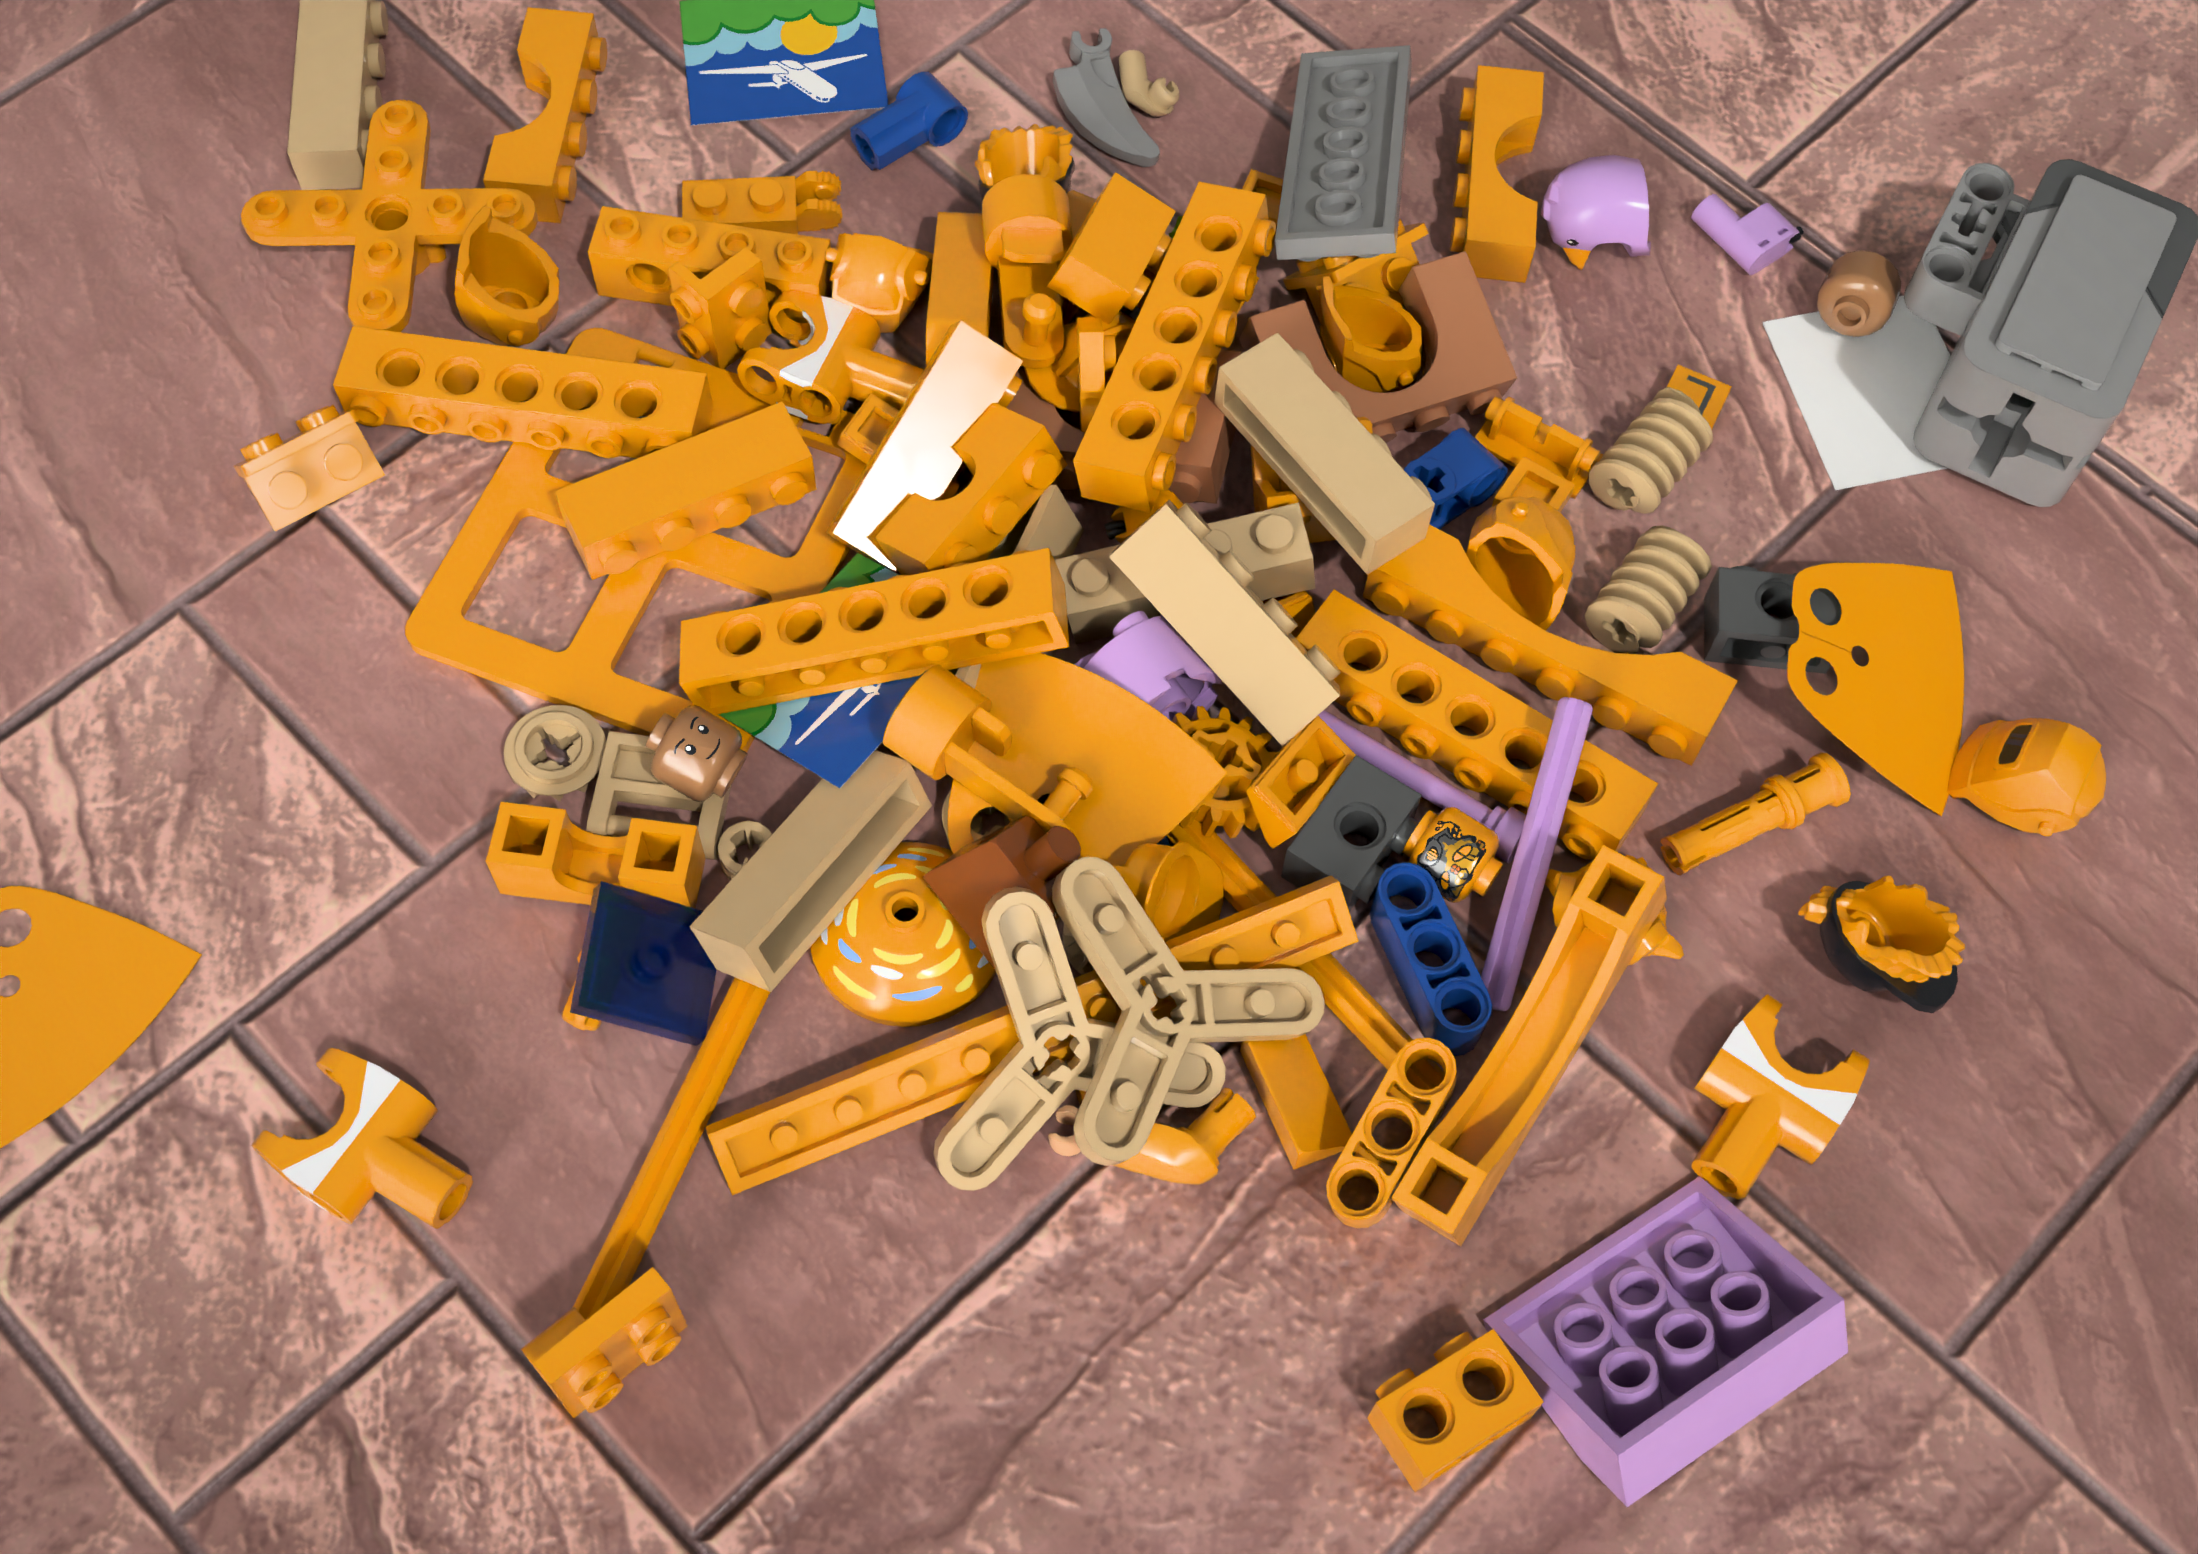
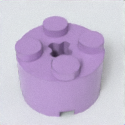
M1137 611L1123 618L1113 630L1115 637L1105 644L1097 653H1091L1074 664L1099 675L1137 696L1171 721L1175 714L1179 712L1191 720L1197 706H1203L1207 711L1218 697V694L1212 688L1213 683L1222 684V680L1163 615L1149 619L1144 611Z

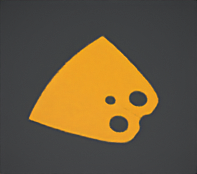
M1827 563L1805 568L1795 576L1792 590L1791 606L1793 613L1798 619L1799 636L1797 641L1788 649L1787 679L1791 690L1802 705L1848 748L1894 785L1942 817L1949 796L1947 789L1951 768L1959 751L1964 705L1963 642L1952 571L1894 563ZM1815 589H1827L1838 599L1841 606V617L1837 624L1826 625L1814 615L1810 605V598ZM1861 646L1865 649L1869 659L1866 666H1859L1855 663L1851 653L1853 647ZM1811 658H1823L1834 668L1837 675V686L1832 694H1819L1810 686L1806 678L1805 669L1807 662Z
M1043 653L981 664L975 689L991 700L992 705L989 713L1007 725L1012 733V746L1004 756H997L975 740L967 752L1037 801L1042 795L1053 792L1059 784L1057 777L1064 768L1076 767L1086 773L1092 781L1093 791L1086 800L1080 799L1064 819V822L1071 828L1080 844L1081 854L1078 859L1098 857L1109 862L1111 865L1124 866L1132 852L1141 844H1157L1167 836L1228 774L1202 746L1166 716L1137 696L1095 673ZM953 779L947 822L949 845L953 854L974 842L971 834V823L974 816L984 808L994 807L955 779Z
M24 886L0 888V913L8 909H21L29 915L32 924L30 933L24 941L15 946H0V978L13 975L18 977L20 981V988L16 994L10 997L0 995V1149L55 1113L111 1066L137 1040L167 1005L186 980L202 954L133 920L58 893Z

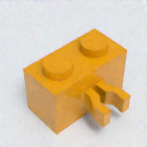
M1115 172L1090 208L1047 287L1091 315L1101 317V321L1107 324L1111 323L1123 306L1133 311L1151 282V279L1143 275L1147 265L1155 269L1172 242L1173 238L1165 234V231L1176 211Z

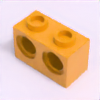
M1494 1328L1476 1340L1472 1338L1468 1331L1458 1335L1433 1354L1438 1364L1417 1377L1411 1368H1407L1388 1379L1375 1390L1380 1400L1373 1406L1367 1420L1414 1492L1422 1489L1529 1420L1544 1403ZM1476 1371L1486 1375L1494 1384L1496 1398L1483 1401L1471 1396L1464 1387L1463 1374ZM1410 1408H1421L1428 1411L1437 1422L1438 1435L1432 1438L1415 1436L1405 1425L1404 1411Z

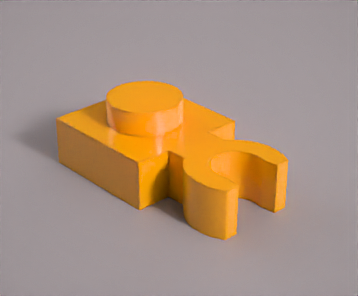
M1101 317L1076 318L1081 432H1086L1105 390V373H1112L1116 366L1115 335L1104 336Z

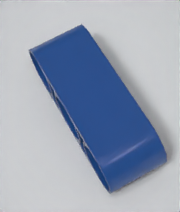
M1408 862L1394 864L1387 868L1379 878L1370 910L1372 926L1424 1038L1441 1041L1450 1049L1453 1056L1465 1055L1475 1048L1489 1021L1492 1010L1490 995L1433 877L1427 870L1417 864ZM1397 895L1405 896L1412 900L1417 908L1410 910L1400 909L1393 905L1389 898ZM1422 951L1432 952L1440 957L1444 965L1439 967L1426 966L1418 960L1415 953ZM1449 1008L1459 1009L1467 1014L1471 1024L1464 1026L1455 1025L1446 1019L1442 1010Z

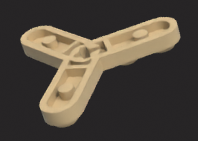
M1083 857L1073 861L1056 876L1052 887V901L1056 911L1122 1011L1077 1112L1073 1128L1075 1142L1082 1154L1092 1162L1104 1166L1117 1165L1139 1154L1148 1140L1188 1043L1288 1040L1310 1032L1319 1024L1324 1014L1325 1000L1321 987L1312 976L1304 971L1292 968L1184 971L1120 873L1109 862L1098 857ZM1140 978L1144 979L1147 985L1143 987L1140 983ZM1155 994L1160 999L1166 998L1169 995L1174 999L1177 1007L1170 1012L1172 1020L1168 1017L1157 1020L1153 1016L1151 1008L1157 1003Z
M1022 887L1005 888L993 895L985 905L982 915L983 933L1019 1041L942 1128L935 1140L933 1154L937 1168L948 1184L960 1190L974 1191L987 1187L998 1178L1074 1089L1088 1090L1117 1024L1115 1022L1086 1017L1053 914L1047 903L1032 890ZM1069 1034L1074 1036L1069 1047L1075 1055L1070 1062L1066 1064L1063 1060L1056 1059L1050 1065H1047L1040 1075L1033 1076V1071L1036 1068L1040 1071L1050 1056L1049 1051L1044 1046L1050 1037L1054 1036L1057 1040L1063 1041ZM1188 1043L1163 1104L1184 1108L1201 1107L1210 1103L1220 1093L1225 1082L1226 1067L1221 1055L1209 1043Z

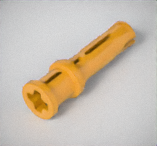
M1820 752L1809 759L1808 766L1785 777L1778 774L1768 777L1760 786V791L1753 796L1708 816L1684 830L1682 829L1662 838L1660 843L1663 845L1661 846L1663 857L1671 870L1681 876L1699 866V864L1718 857L1777 827L1792 830L1804 823L1806 815L1827 805L1839 807L1848 802L1851 793L1847 777L1839 763L1828 753Z

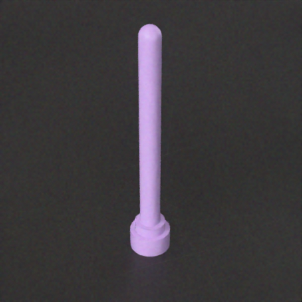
M1323 710L1318 715L1360 758L1420 793L1422 798L1439 808H1458L1495 831L1499 837V847L1495 856L1508 864L1514 859L1526 818L1525 813L1514 807L1509 808L1507 811L1500 806H1496L1493 810L1329 712Z

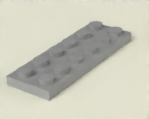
M1410 45L1301 53L1275 235L1277 260L1297 259L1308 262L1322 257L1357 256L1372 258L1380 254L1396 253L1412 71Z

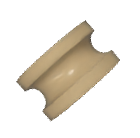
M744 821L730 826L721 835L718 853L722 870L730 881L748 862L746 857L743 864L737 863L736 849L744 844H748L749 850H752L753 844H758L760 848L772 835L769 828L759 822Z

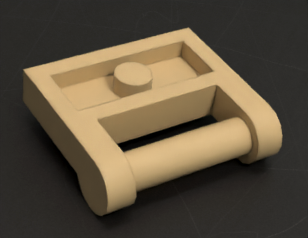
M609 731L588 815L586 831L609 837L628 835L631 818L637 817L615 815L618 801L701 812L699 824L696 826L699 831L705 858L716 860L719 856L718 844L723 831L731 786L722 798L713 794L703 802L693 801L653 776L651 762L655 752L645 747L649 736Z

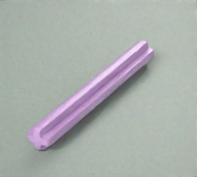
M1562 697L1558 701L1481 978L1490 995L1493 1010L1507 1011L1510 1008L1592 716V705L1580 699Z

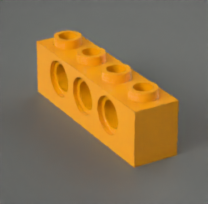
M602 206L588 249L589 260L599 296L673 306L670 300V294L673 292L668 271L670 266L679 261L701 280L745 246L762 260L769 312L776 298L786 291H804L829 298L832 296V281H830L832 262H828L825 259L827 248L831 247L830 239ZM789 308L784 309L785 314L790 319L799 323H808L801 312Z

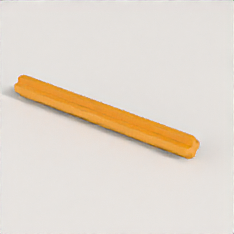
M1194 820L1186 828L1178 824L1167 835L1174 844L1179 841L1190 843L1193 847L1210 856L1218 864L1223 877L1224 897L1238 912L1277 897L1215 831L1211 838L1205 837L1201 822ZM1331 953L1292 968L1302 970L1315 979L1321 987L1325 1004L1387 1070L1403 1046L1413 1040ZM1421 1059L1412 1063L1407 1070L1406 1077L1414 1087L1426 1090L1438 1086L1444 1080L1445 1072L1434 1061Z
M734 977L573 1305L585 1320L629 1286L770 994L769 991Z

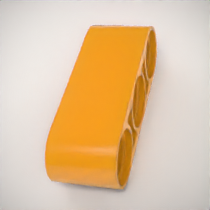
M1416 1038L1403 1046L1396 1055L1331 1170L1326 1184L1327 1198L1335 1217L1343 1224L1353 1228H1368L1378 1223L1385 1216L1393 1203L1392 1195L1425 1140L1432 1133L1451 1099L1456 1086V1060L1450 1049L1441 1041L1432 1038ZM1421 1059L1437 1062L1445 1072L1444 1080L1432 1089L1422 1090L1414 1087L1406 1077L1407 1070L1412 1063ZM1395 1117L1409 1125L1412 1131L1411 1138L1405 1146L1399 1149L1389 1150L1382 1148L1375 1142L1372 1136L1374 1128L1380 1121ZM1361 1176L1370 1179L1379 1190L1377 1199L1372 1206L1364 1210H1353L1341 1203L1339 1193L1342 1185L1347 1180Z

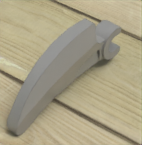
M1106 28L1099 29L1097 45L1089 46L1082 41L1079 31H1073L1069 54L1070 58L1077 65L1056 69L1052 81L1057 101L1068 121L1084 138L1108 154L1142 167L1156 165L1160 155L1159 146L1143 130L1131 112L1119 86L1110 58L1112 43L1110 32Z

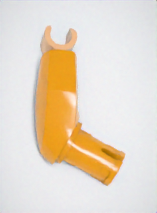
M1224 1088L1209 1104L1210 1106L1188 1128H1175L1155 1122L1148 1140L1139 1154L1113 1166L1167 1182L1192 1185L1203 1184L1218 1174V1157L1234 1138L1255 1120L1256 1114L1247 1101L1238 1093L1233 1094L1230 1088ZM1065 1105L1056 1111V1119L1059 1123L1074 1125L1079 1109L1073 1105ZM1057 1133L1048 1134L1050 1146L1056 1153L1062 1156H1073L1081 1152L1075 1142L1074 1134L1068 1137L1060 1136Z

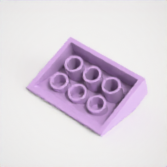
M1700 1176L1483 1319L1485 1329L1489 1332L1494 1328L1544 1401L1541 1406L1579 1458L1626 1507L1636 1502L1848 1353L1844 1298Z

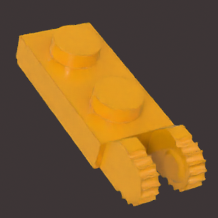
M805 171L797 178L795 176L684 180L682 181V218L797 235L801 231L833 229V227H838V224L842 223V208H840V204H837V201H832L840 195L841 180H839V176H835V173L832 174L830 171Z

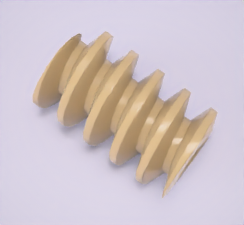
M1670 387L1659 390L1653 401L1645 406L1640 416L1631 422L1627 431L1618 437L1614 445L1605 452L1600 462H1597L1590 470L1589 484L1593 494L1604 504L1616 510L1626 511L1631 509L1643 514L1654 512L1661 503V498L1667 497L1674 488V483L1679 482L1684 477L1687 467L1693 466L1699 459L1700 452L1706 451L1713 442V431L1707 420L1701 415L1699 407L1690 397L1679 390Z
M1663 525L1652 526L1638 538L1634 549L1627 553L1622 565L1615 569L1610 581L1601 588L1597 599L1588 606L1584 615L1587 627L1603 646L1615 653L1635 654L1640 647L1652 648L1657 646L1663 636L1662 631L1672 626L1675 614L1684 609L1688 601L1687 597L1697 591L1700 584L1699 580L1706 578L1712 567L1710 557L1690 537Z

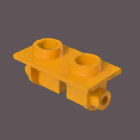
M1495 396L1485 412L1484 417L1487 420L1475 438L1495 457L1513 467H1516L1524 456L1573 482L1575 487L1571 498L1575 499L1588 481L1590 470L1603 457L1601 451L1592 447L1593 440L1589 438L1584 440L1555 424L1550 427L1542 423V417L1515 404V399L1510 396L1505 401Z

